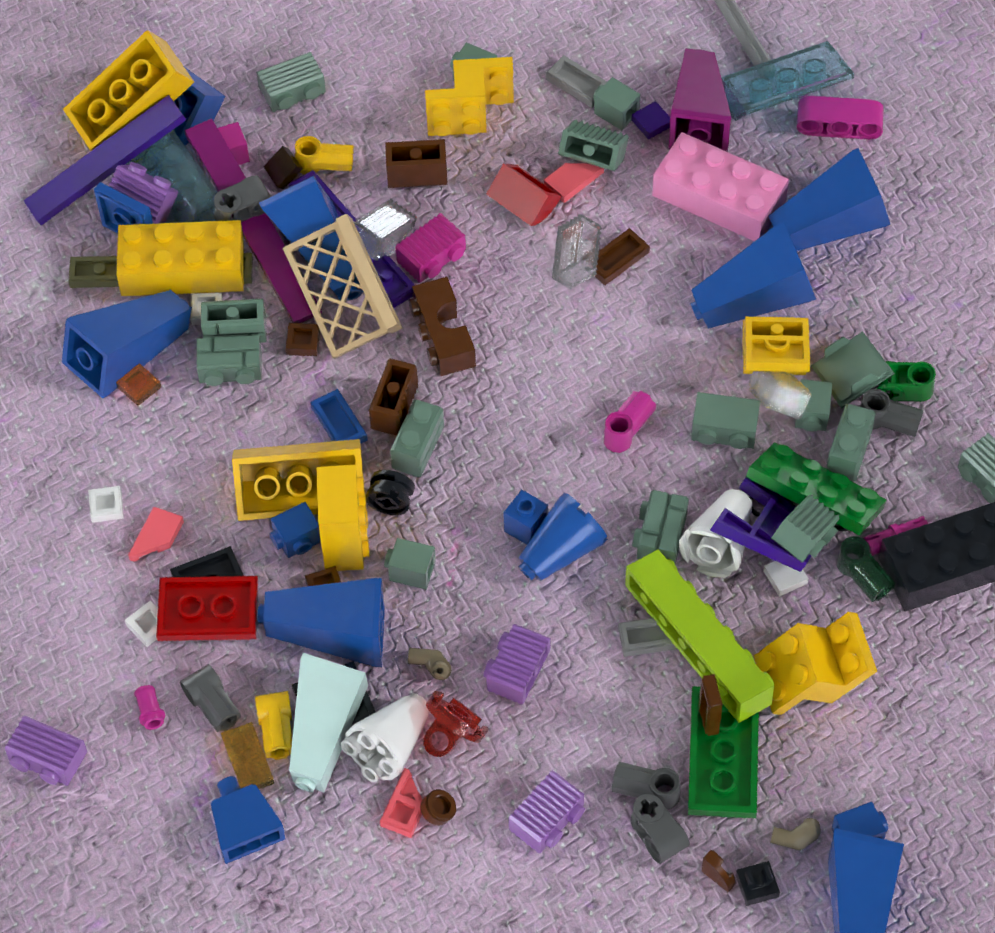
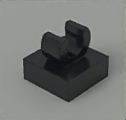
M769 861L736 870L735 875L746 906L779 897L780 890Z

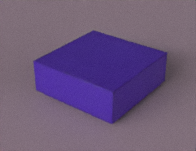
M656 101L636 111L631 117V121L648 140L670 128V116Z

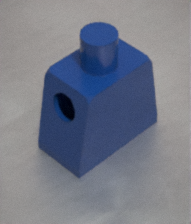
M234 776L226 777L218 782L217 787L222 797L214 799L210 804L225 864L286 839L282 822L255 784L240 788Z

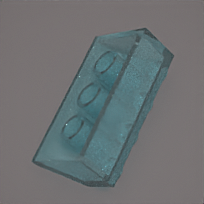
M825 41L723 76L721 79L731 117L734 121H738L842 85L854 78V72L829 41Z
M174 130L125 164L129 165L130 162L140 164L147 169V174L169 180L171 182L170 187L178 190L166 223L215 221L214 197L218 191Z

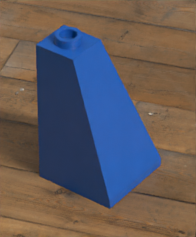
M859 148L852 150L768 216L773 227L784 221L796 251L891 225L882 196Z
M314 176L259 202L262 210L290 244L336 222V218L339 217L332 200ZM336 231L324 236L320 248L336 252L340 241ZM317 240L310 244L315 246ZM307 247L296 250L309 264L314 250ZM342 249V252H341L340 255H343V256H346V257H347V255H346L344 249ZM319 252L313 268L328 273L334 257ZM339 259L333 275L348 280L352 271L350 262ZM318 274V276L325 282L326 277ZM355 276L353 282L360 284L357 277ZM331 279L329 288L341 301L347 284ZM352 286L347 300L357 299L362 295L363 290Z
M783 221L691 290L695 301L690 304L697 320L703 318L709 329L743 320L745 316L754 317L816 300V297Z
M172 290L71 316L66 319L62 363L101 398H105L189 329L192 307Z
M382 578L265 592L264 604H259L258 624H264L267 637L375 668H382L385 620Z
M834 829L828 857L834 933L886 932L904 847L903 843L843 829Z

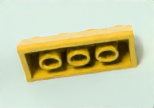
M360 439L233 450L232 466L238 521L272 518L303 502H306L313 515L318 514L316 467L356 465L357 477H363Z

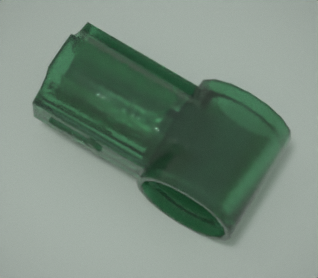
M851 536L842 542L836 561L839 571L851 577L872 602H878L894 588L895 582L870 554L867 541L858 536ZM847 554H855L859 559H852Z

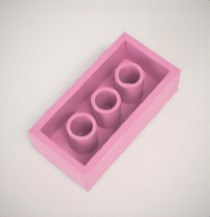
M681 132L653 174L652 196L756 241L767 232L771 225L768 216L786 202L789 179Z

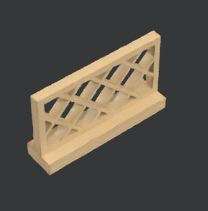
M348 214L336 218V222L283 247L284 253L334 359L387 333H394L403 329L354 221ZM336 231L340 240L335 253L320 248L324 236ZM317 240L315 246L310 244ZM302 247L314 250L308 266L297 263L292 252ZM342 249H344V251H345L347 257H346V256H343V255H340L341 252H342ZM319 252L334 257L328 273L313 268ZM339 259L350 262L352 266L348 280L333 275ZM300 268L306 270L304 277ZM311 272L326 277L321 294L309 290L307 283ZM355 276L357 277L360 284L353 282ZM331 279L347 284L341 301L326 296ZM352 286L362 289L365 294L361 308L346 303ZM313 296L319 297L317 305ZM324 300L339 304L333 321L322 318L320 314ZM368 303L373 312L366 310ZM344 307L359 311L354 328L338 323ZM364 314L375 317L380 329L369 334L359 331ZM325 323L332 325L330 331H328ZM337 327L352 332L348 344L339 349L336 348L332 340ZM357 334L363 336L355 340Z

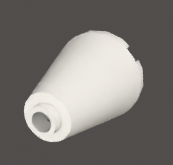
M734 489L725 491L682 534L679 540L681 555L687 563L689 560H692L697 564L696 570L711 577L725 578L730 576L733 571H737L741 565L745 546L710 531L724 508H727L749 524L753 505L746 493Z

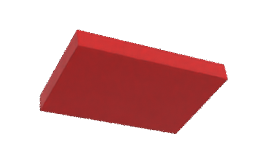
M258 576L160 577L157 640L256 639Z

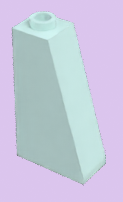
M303 653L300 659L289 771L292 781L298 788L307 792H314V789L325 792L342 751L341 742L345 738L346 732L352 726V722L367 690L368 682L365 672Z

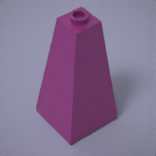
M685 48L671 109L669 150L681 132L728 152L731 113L715 52Z

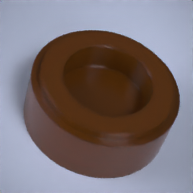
M433 790L421 801V813L426 821L433 825L440 826L446 824L456 813L454 798L444 790Z

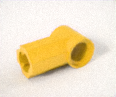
M303 136L295 143V158L303 168L300 171L303 175L312 170L317 173L319 170L352 171L354 145L321 143L313 136Z
M288 691L256 695V710L259 726H262L266 758L275 760L286 759L291 755L292 747L290 725L292 713Z

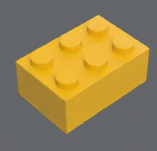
M356 465L316 467L318 525L324 567L327 569L336 566L337 571L363 570V557H370L364 477H357Z

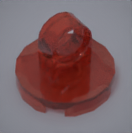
M434 691L426 702L427 709L436 719L427 730L423 738V745L425 750L434 757H442L454 750L462 737L469 741L480 743L488 732L487 726L483 725L480 728L478 725L482 719L455 698H452L450 703L443 700L444 693L440 691ZM435 732H442L447 736L448 746L445 750H438L432 745V736Z

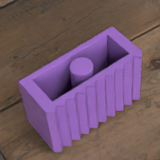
M130 162L129 165H118L113 173L114 176L109 187L150 207L153 224L166 223L178 190L170 187L171 182L169 180L147 174V169L140 164Z
M513 624L509 633L504 632L497 647L499 650L498 656L495 660L491 658L488 661L483 676L487 680V690L489 692L523 705L551 650V638Z
M27 716L22 717V721L19 722L18 727L5 746L11 766L21 772H27L29 769L39 773V777L52 785H57L59 782L68 786L87 754L84 740Z
M552 770L509 816V830L539 854L547 846L551 849L561 839L563 835L561 830L568 822L575 824L585 811L583 807L584 794Z

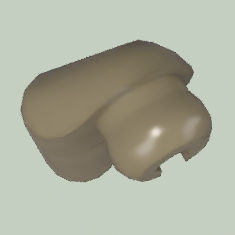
M409 648L408 664L425 665L430 674L437 680H445L450 676L451 665L441 651Z
M807 818L792 831L774 827L770 843L795 850H803L820 836V824L814 818Z

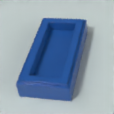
M338 389L310 402L311 409L332 441L360 439L361 444L368 441L367 433Z

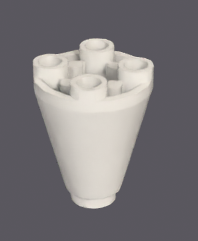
M412 693L409 696H404L355 723L346 732L345 738L341 742V748L347 755L352 756L353 760L362 768L363 776L369 781L377 782L379 779L393 780L402 772L428 719L430 706L418 694Z

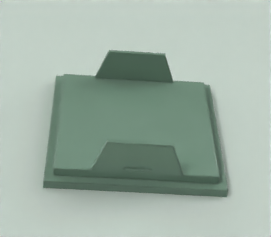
M863 331L850 340L841 337L825 348L822 359L811 365L822 382L832 383L831 395L841 409L845 407V404L856 400L865 392L894 374Z

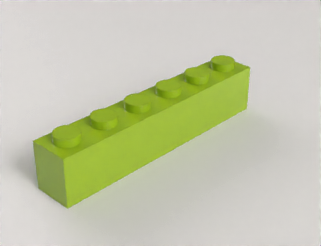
M658 549L626 566L625 586L651 618L655 619L657 625L702 679L703 676L715 674L721 701L738 723L772 705L774 682L770 675L759 669L754 662L752 654L737 643L731 629L721 624L716 618L713 608L699 598L693 584L683 579L678 573L675 563L670 558L666 559Z

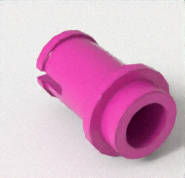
M144 685L137 688L134 695L141 713L139 716L140 724L148 730L161 727L164 724L165 712L159 707L154 686Z

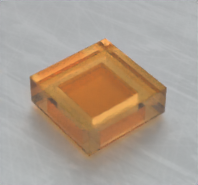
M140 363L116 382L117 388L137 406L161 388L160 381Z

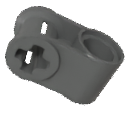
M257 175L247 177L241 182L217 192L214 197L215 221L241 220L243 222L254 216L264 214L265 212L262 210L259 202L271 196L260 177Z
M644 794L635 800L631 815L632 828L636 831L657 863H663L690 846L686 832L657 796Z

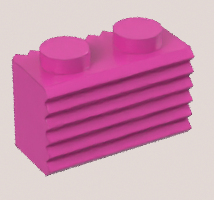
M439 213L437 217L434 216L423 227L420 226L419 230H415L405 240L397 243L395 246L396 261L418 283H421L428 277L432 279L440 273L442 267L449 261L455 262L463 256L466 250L465 234L442 213Z

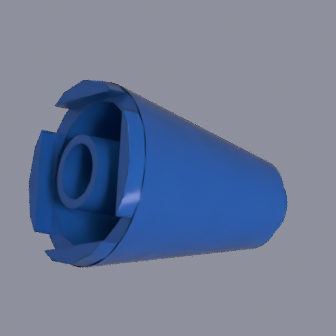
M565 492L557 499L518 557L521 561L518 568L531 581L534 578L542 581L600 547L608 540L607 534L589 512L586 514L580 509L579 506L581 504Z

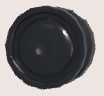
M392 470L376 471L370 480V487L366 493V502L370 507L384 514H405L409 509V496L413 495L415 484L410 478Z

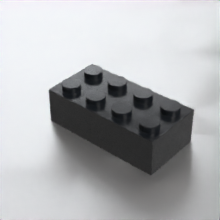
M995 502L882 539L878 559L905 612L995 582Z

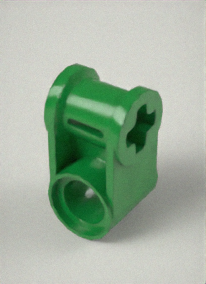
M886 361L894 374L878 384L876 389L884 391L890 400L923 402L932 397L936 372L931 364L922 361Z

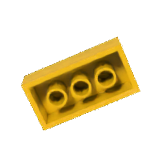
M146 30L66 105L63 110L90 151H92L167 95L175 101L194 83V80L168 43L149 30Z
M241 220L118 225L116 275L121 296L154 295L172 290L175 294L244 291V239Z

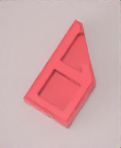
M565 163L546 177L544 184L562 196L560 200L565 203L602 175L604 168L588 163Z
M153 507L128 554L129 560L135 562L140 560L139 557L155 551L159 553L171 548L184 523L183 516Z
M404 768L380 819V826L412 838L422 816L420 808L422 798L409 769Z

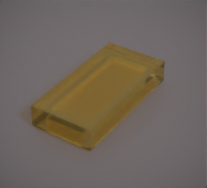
M252 722L221 733V738L240 788L255 784L258 789H262L275 784Z

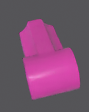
M633 391L618 411L607 416L604 430V445L612 452L621 453L630 448L632 438L656 409V403L653 402L650 395L643 391Z

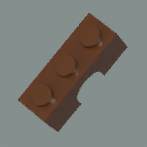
M448 277L412 286L413 298L408 300L412 316L419 317L418 331L422 342L427 341L430 348H427V355L431 366H437L440 377L476 367L475 348L466 325L457 328H447L441 325L445 321L457 318V300Z

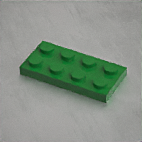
M775 442L749 466L746 477L797 504H800L808 495H813V498L818 499L819 503H823L824 507H829V511H834V515H839L840 519L836 524L859 536L881 513L887 499L879 496L874 490L863 488L850 481L845 475L834 473L822 467L819 462L807 459L793 452L790 447L779 445Z
M692 686L688 815L756 819L759 712L738 723L723 704L719 734L707 736L699 711L701 687Z

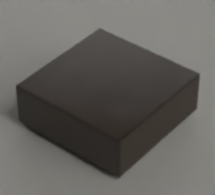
M284 146L263 166L275 185L281 189H284L303 169L289 148Z

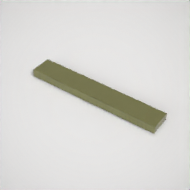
M244 253V284H252L253 256L252 253ZM117 256L70 257L68 280L70 288L119 287L116 275Z

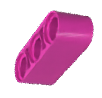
M806 96L798 102L797 130L808 136L876 139L883 133L884 108L876 100Z

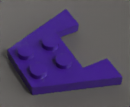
M745 477L739 489L765 506L760 515L751 526L730 510L724 508L710 531L801 572L811 558V555L802 563L771 539L784 519L796 506L789 499Z

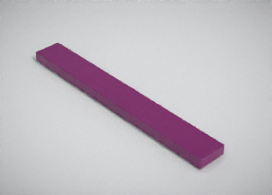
M212 118L185 130L189 143L217 192L235 185L246 178ZM264 213L241 222L245 241L292 323H303L314 318L284 253L283 247H285V244L270 218Z

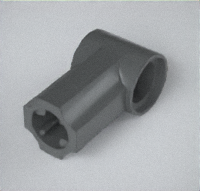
M879 389L865 392L860 407L866 409H876L873 410L876 414L873 430L884 427L912 437L916 436L924 410L890 400L889 396Z
M207 664L180 681V685L193 706H198L216 732L227 731L241 718L239 710L223 690V684L211 665Z
M619 762L613 776L612 792L635 798L644 794H652L657 796L668 810L675 807L680 800V779L678 774L670 768L652 770ZM663 785H668L673 788L669 792H661L657 790V788Z

